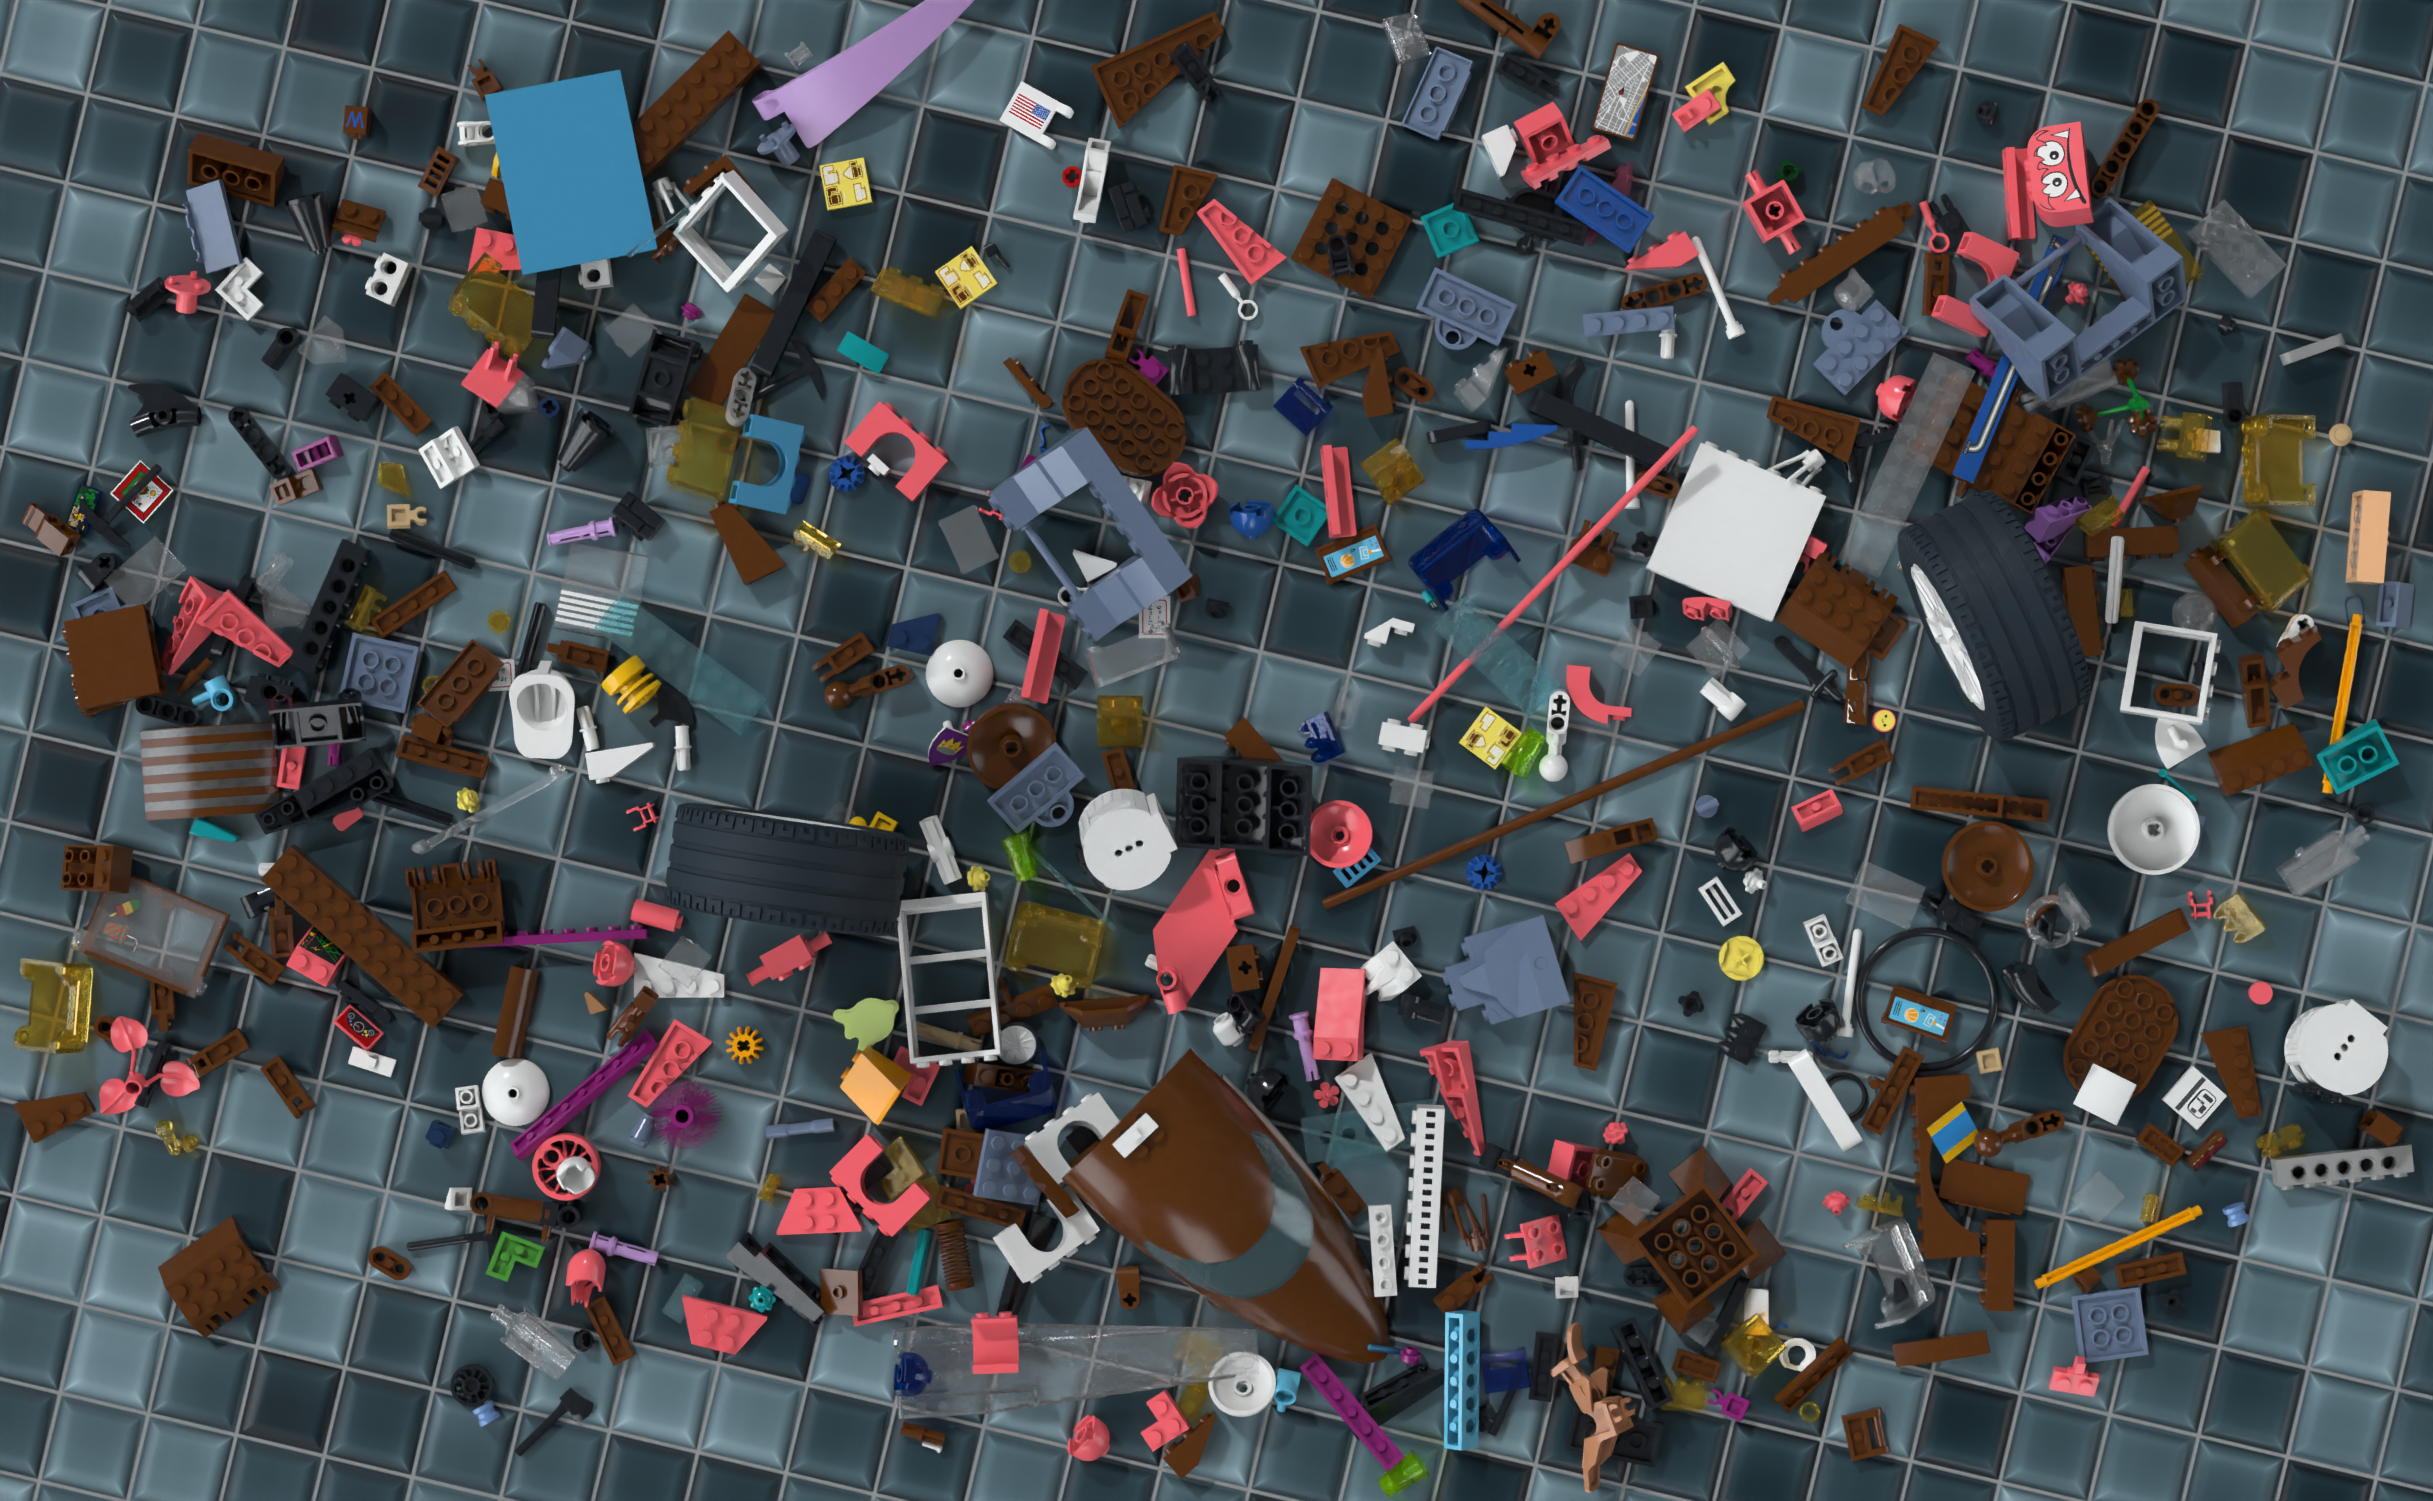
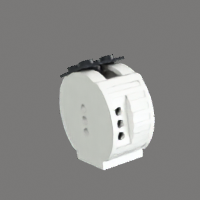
M1133 789L1111 790L1092 800L1082 812L1078 822L1082 848L1077 843L1074 844L1078 868L1085 875L1088 873L1093 878L1092 880L1095 885L1100 889L1104 888L1108 893H1110V888L1134 890L1152 883L1167 868L1171 859L1170 852L1178 849L1173 829L1155 793L1145 796L1143 792Z
M2352 999L2337 1001L2336 1004L2315 1007L2304 1012L2291 1025L2284 1045L2286 1063L2290 1066L2295 1077L2301 1082L2294 1084V1086L2301 1088L2300 1092L2303 1094L2321 1096V1100L2326 1103L2334 1104L2336 1102L2342 1104V1101H2351V1098L2344 1095H2353L2368 1089L2382 1075L2388 1058L2387 1038L2383 1034L2388 1027Z

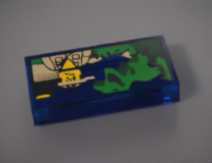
M80 483L66 524L71 528L88 533L91 523L82 512L79 498L96 513L104 491Z

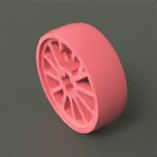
M571 1132L555 1134L545 1140L536 1150L532 1161L533 1177L541 1191L549 1197L560 1201L575 1200L590 1192L598 1182L601 1173L600 1155L593 1143L580 1134ZM567 1140L574 1141L575 1143L570 1155H568ZM561 1141L563 1150L559 1146L554 1145V1142ZM580 1144L586 1151L579 1156L583 1157L588 1153L591 1157L592 1162L589 1163L596 1175L595 1182L591 1187L579 1194H573L569 1190L568 1193L560 1192L561 1186L559 1182L556 1188L553 1189L548 1182L556 1177L558 1166L565 1159L575 1155ZM550 1150H555L558 1153L559 1159L557 1162L549 1160L548 1152ZM542 1159L543 1162L547 1165V1167H541ZM555 1169L556 1173L545 1180L542 1171Z

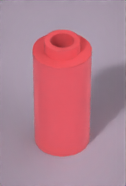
M636 899L630 920L675 932L676 928H681L684 916L680 915V910Z

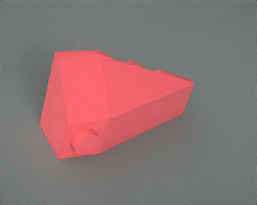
M190 576L178 602L182 604L179 616H174L172 622L174 623L173 635L167 638L160 660L161 666L169 675H172L213 631L206 626L196 623V620L223 595L221 592Z

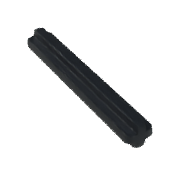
M391 529L389 539L467 569H472L475 564V558L399 529Z
M535 602L515 678L529 672L531 669L547 610V605L544 603Z
M387 792L371 800L447 826L452 824L454 818L453 814Z

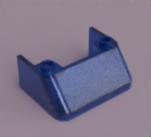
M1473 509L1413 554L1408 561V565L1436 602L1451 616L1453 612L1445 601L1449 600L1454 593V587L1451 584L1453 580L1485 555L1490 560L1501 559L1506 553H1509L1517 563L1521 559L1506 537L1479 509Z
M1042 1045L1037 1048L1043 1070L1037 1071L1030 1076L1028 1082L1030 1093L987 1104L985 1096L981 1091L977 1089L965 1091L960 1069L956 1068L954 1070L963 1106L970 1127L974 1131L984 1132L986 1128H999L1050 1114L1056 1109L1057 1099Z

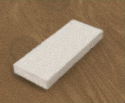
M353 1046L348 1064L392 1077L397 1060Z
M1145 1113L1112 1145L1126 1158L1159 1126Z

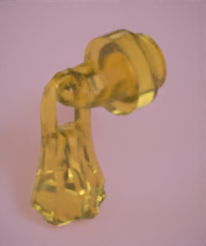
M161 1120L157 1123L155 1132L163 1140L171 1155L179 1154L182 1148L187 1153H190L198 1146L197 1139L193 1134L181 1136V1144L179 1145L175 1137L173 1124L168 1120ZM172 1142H173L174 1145H175V1147H174L173 1149H171V1147H170V1145H169V1144L172 1143Z

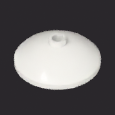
M953 640L942 644L932 653L926 667V680L930 691L939 701L952 707H967L982 700L990 690L994 677L993 665L988 654L979 645L967 640ZM957 669L963 671V675L960 678H957L954 674Z
M511 1058L499 1062L487 1073L482 1085V1099L487 1111L497 1121L506 1125L521 1126L534 1121L544 1112L549 1102L550 1086L545 1073L535 1063L526 1059ZM511 1089L517 1091L516 1097L510 1096Z
M1240 1351L1226 1355L1215 1364L1209 1376L1208 1388L1211 1399L1221 1411L1232 1416L1246 1417L1257 1414L1268 1406L1274 1397L1276 1377L1273 1368L1266 1359L1252 1352ZM1246 1387L1247 1391L1240 1392V1389Z

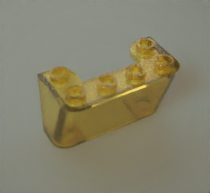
M484 252L452 292L447 301L448 309L453 315L461 316L465 319L470 328L482 332L490 343L500 342V347L503 348L504 353L510 358H513L514 353L519 354L521 357L535 339L531 338L534 298L500 273L503 265Z
M691 396L690 400H685L683 407L685 421H680L677 434H680L681 437L679 443L675 442L672 456L676 457L674 465L669 464L666 482H670V489L723 502L737 440L742 425L734 427L727 422L725 418L727 407Z
M2264 414L2247 417L2242 424V499L2246 506H2316V483L2303 484V439L2315 438V415ZM2306 422H2308L2309 424V430L2307 433L2305 431ZM2308 490L2309 498L2306 501L2305 493Z

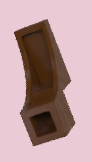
M2316 625L2301 629L2297 636L2291 639L2285 638L2275 647L2277 656L2287 671L2276 673L2269 682L2272 691L2284 710L2305 699L2304 692L2299 683V669L2308 650L2322 639L2321 632Z

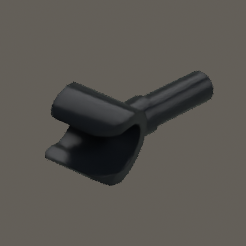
M991 242L984 246L988 257L995 254L1006 269L1010 267V264L1001 255L995 243Z

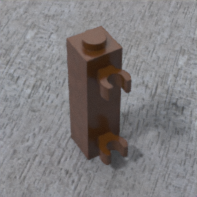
M2209 545L2202 550L2198 547L2188 555L2190 559L2183 565L2233 629L2248 621L2260 610L2255 604L2261 600L2256 592L2248 595L2221 561L2227 557L2223 549L2215 553Z

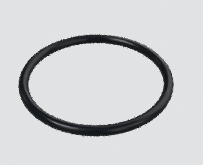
M1919 927L1905 930L1889 937L1871 952L1857 978L1854 1006L1858 1024L1866 1040L1882 1057L1894 1063L1898 1055L1885 1048L1875 1037L1864 1012V987L1871 968L1877 959L1890 947L1914 937H1939L1952 941L1967 950L1981 966L1988 982L1990 992L1988 1017L1979 1036L1963 1052L1943 1061L1921 1062L1917 1071L1931 1072L1956 1066L1970 1058L1982 1047L1996 1022L1999 992L1991 965L1974 944L1948 930Z

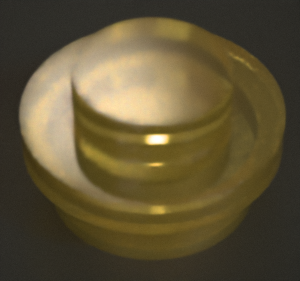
M1015 551L1009 558V566L1016 573H1024L1031 566V557L1025 551Z
M494 611L489 615L487 624L491 631L503 633L510 626V618L503 611Z

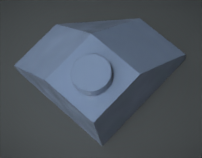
M563 326L548 349L549 360L545 358L541 366L547 370L579 365L582 361L586 362L590 357L592 345Z

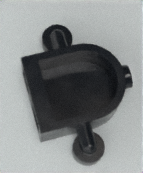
M1548 179L1541 181L1539 189L1535 190L1532 187H1527L1517 191L1511 198L1505 197V201L1559 216L1563 214L1564 209L1554 203L1559 195L1548 192L1553 189L1555 179L1552 181ZM1512 227L1515 231L1524 235L1516 243V250L1522 256L1530 255L1533 252V238L1551 244L1554 241L1553 238Z

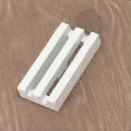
M1717 876L1698 888L1723 927L1742 915ZM1717 884L1735 911V914L1732 915L1712 885ZM1706 889L1710 890V892L1712 893V895L1714 896V898L1716 899V901L1728 917L1726 920H1724V918L1722 917V915L1720 914V912L1718 911V909L1706 893Z

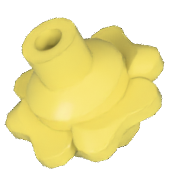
M465 787L462 791L457 792V805L459 809L468 810L470 813H473L480 808V799L476 791L468 790Z
M972 866L971 871L967 873L968 884L973 888V891L979 890L983 892L985 887L988 886L990 875L984 871L982 866Z
M1060 973L1058 976L1052 977L1050 986L1057 995H1062L1066 998L1068 995L1075 994L1076 984L1073 983L1070 975Z

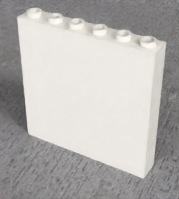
M1708 441L1705 444L1700 443L1645 569L1710 597L1729 601L1732 606L1772 622L1826 496L1822 495L1823 491L1819 488L1810 486L1808 489L1801 486L1802 482L1798 479L1788 482L1787 479L1780 477L1781 473L1777 470L1768 468L1766 471L1759 468L1760 464L1756 461L1747 459V462L1738 459L1739 455L1729 450L1726 453L1719 451L1716 444Z

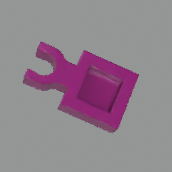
M1137 348L1135 351L1140 354V359L1134 361L1129 357L1128 360L1134 365H1139L1141 367L1139 372L1157 386L1169 372V369L1153 356L1148 360L1145 359L1143 352Z
M1713 1388L1712 1392L1717 1393L1719 1399L1715 1402L1708 1399L1707 1402L1712 1405L1719 1404L1723 1406L1720 1413L1741 1422L1750 1401L1732 1392H1729L1726 1398L1720 1391Z

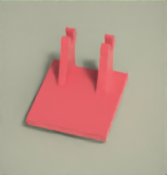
M495 341V346H491L490 350L487 349L461 385L499 409L525 373L517 368L520 355L514 353L513 359L510 358L508 362L504 361L498 356L501 343Z
M1559 1214L1520 1224L1521 1231L1504 1234L1505 1239L1524 1238L1527 1253L1509 1256V1261L1527 1260L1529 1269L1568 1258Z

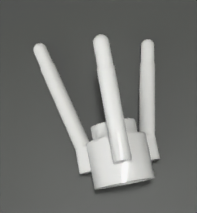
M668 177L660 178L652 183L654 188L652 193L656 201L661 224L666 227L661 200H665L671 214L675 212L670 201V197L674 195L673 191L688 210L691 205L679 191L676 183L670 182Z
M1814 449L1811 452L1806 450L1802 454L1771 468L1778 470L1804 459L1802 461L1803 467L1791 475L1787 481L1791 482L1806 470L1808 472L1812 471L1801 483V486L1805 487L1822 470L1821 466L1826 462L1821 453Z

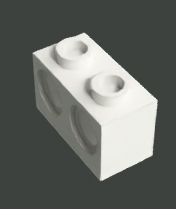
M383 253L382 257L379 256L375 262L374 268L376 271L373 277H369L365 285L366 294L395 307L413 266ZM390 263H395L397 266L393 274L387 273V266ZM385 283L387 285V292L379 295L378 287Z
M610 259L581 264V271H578L579 284L583 285V288L586 290L614 287ZM599 271L600 279L596 282H591V272Z

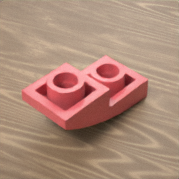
M1710 597L1685 598L1682 602L1683 613L1691 619L1705 621L1707 615L1710 614L1716 619L1729 621L1732 616L1731 602Z

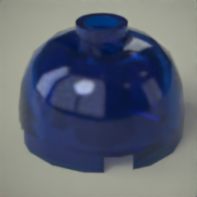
M901 1351L897 1357L901 1359L900 1365L895 1364L893 1387L894 1390H898L895 1395L914 1397L924 1391L927 1383H931L932 1370H929L928 1363L921 1355Z

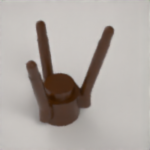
M1459 1187L1441 1192L1442 1198H1440L1443 1231L1447 1232L1448 1206V1209L1453 1208L1461 1238L1465 1240L1466 1235L1458 1210L1461 1202L1466 1211L1468 1209L1471 1210L1477 1229L1480 1228V1224L1465 1199L1464 1192H1460Z
M1484 1193L1481 1194L1483 1232L1481 1229L1477 1230L1470 1209L1467 1210L1472 1232L1468 1236L1464 1229L1466 1235L1465 1243L1466 1246L1471 1247L1472 1252L1481 1251L1489 1247L1487 1240H1490V1235L1488 1232L1486 1195ZM1452 1214V1218L1454 1219V1221H1455V1223H1456V1225H1457L1455 1215Z

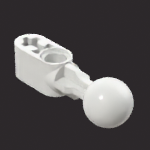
M1563 689L1554 690L1549 697L1546 742L1549 744L1548 754L1539 763L1541 776L1550 782L1563 779L1568 771L1567 761L1561 754L1562 745L1566 743L1570 697ZM1558 695H1562L1563 699L1566 700V702L1561 703V711H1566L1565 714L1557 711V702L1553 701L1558 698ZM1553 718H1562L1564 725L1561 728H1554L1551 725Z

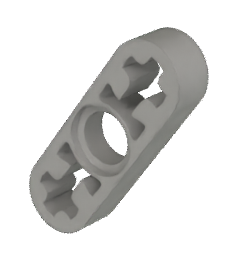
M2342 333L2279 356L2284 366L2346 343Z
M741 368L734 376L725 418L734 427L743 425L749 416L756 384V375L748 368ZM744 377H745V378H746L745 381H746L747 383L745 384V386H742V384L744 383ZM736 393L744 395L746 401H740L736 397ZM737 408L740 409V410L738 411V417H736V413H735V411L737 410Z

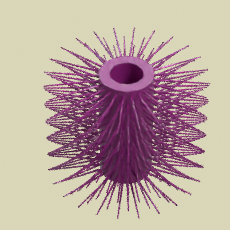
M685 1081L683 1090L682 1085L680 1089L678 1086L676 1091L674 1089L668 1095L669 1099L665 1095L661 1096L662 1100L660 1101L659 1099L656 1109L653 1108L659 1112L650 1113L653 1115H664L651 1118L670 1117L657 1120L671 1119L669 1120L671 1122L655 1129L659 1130L665 1127L657 1133H662L658 1138H667L666 1141H673L672 1144L676 1147L679 1145L680 1149L682 1148L681 1141L683 1149L685 1141V1150L687 1143L689 1142V1145L691 1141L692 1144L694 1141L696 1143L704 1134V1131H707L709 1135L706 1138L712 1139L710 1136L711 1134L713 1135L712 1127L714 1130L717 1126L716 1122H719L718 1119L714 1120L713 1118L722 1117L720 1115H708L721 1113L707 1112L719 1108L701 1111L704 1110L702 1108L717 1101L709 1102L716 1096L710 1097L711 1095L708 1093L703 1095L711 1089L704 1090L700 1088L701 1085L699 1084L696 1086L695 1091L697 1093H695L691 1087V1081L689 1083L691 1091L688 1088V1081L686 1090ZM684 1110L689 1114L688 1120L684 1117Z

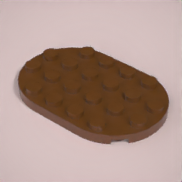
M1093 359L1077 367L1069 376L1061 399L1062 411L1066 422L1073 431L1088 427L1118 470L1129 475L1146 477L1162 473L1173 462H1176L1186 442L1184 417L1177 405L1138 370L1118 359Z
M2134 974L2112 978L2098 988L2068 1036L2063 1051L2065 1074L2078 1093L2093 1063L2136 1084L2137 1086L2130 1099L2137 1096L2147 1086L2170 1048L2178 1029L2175 1002L2166 988L2151 978Z

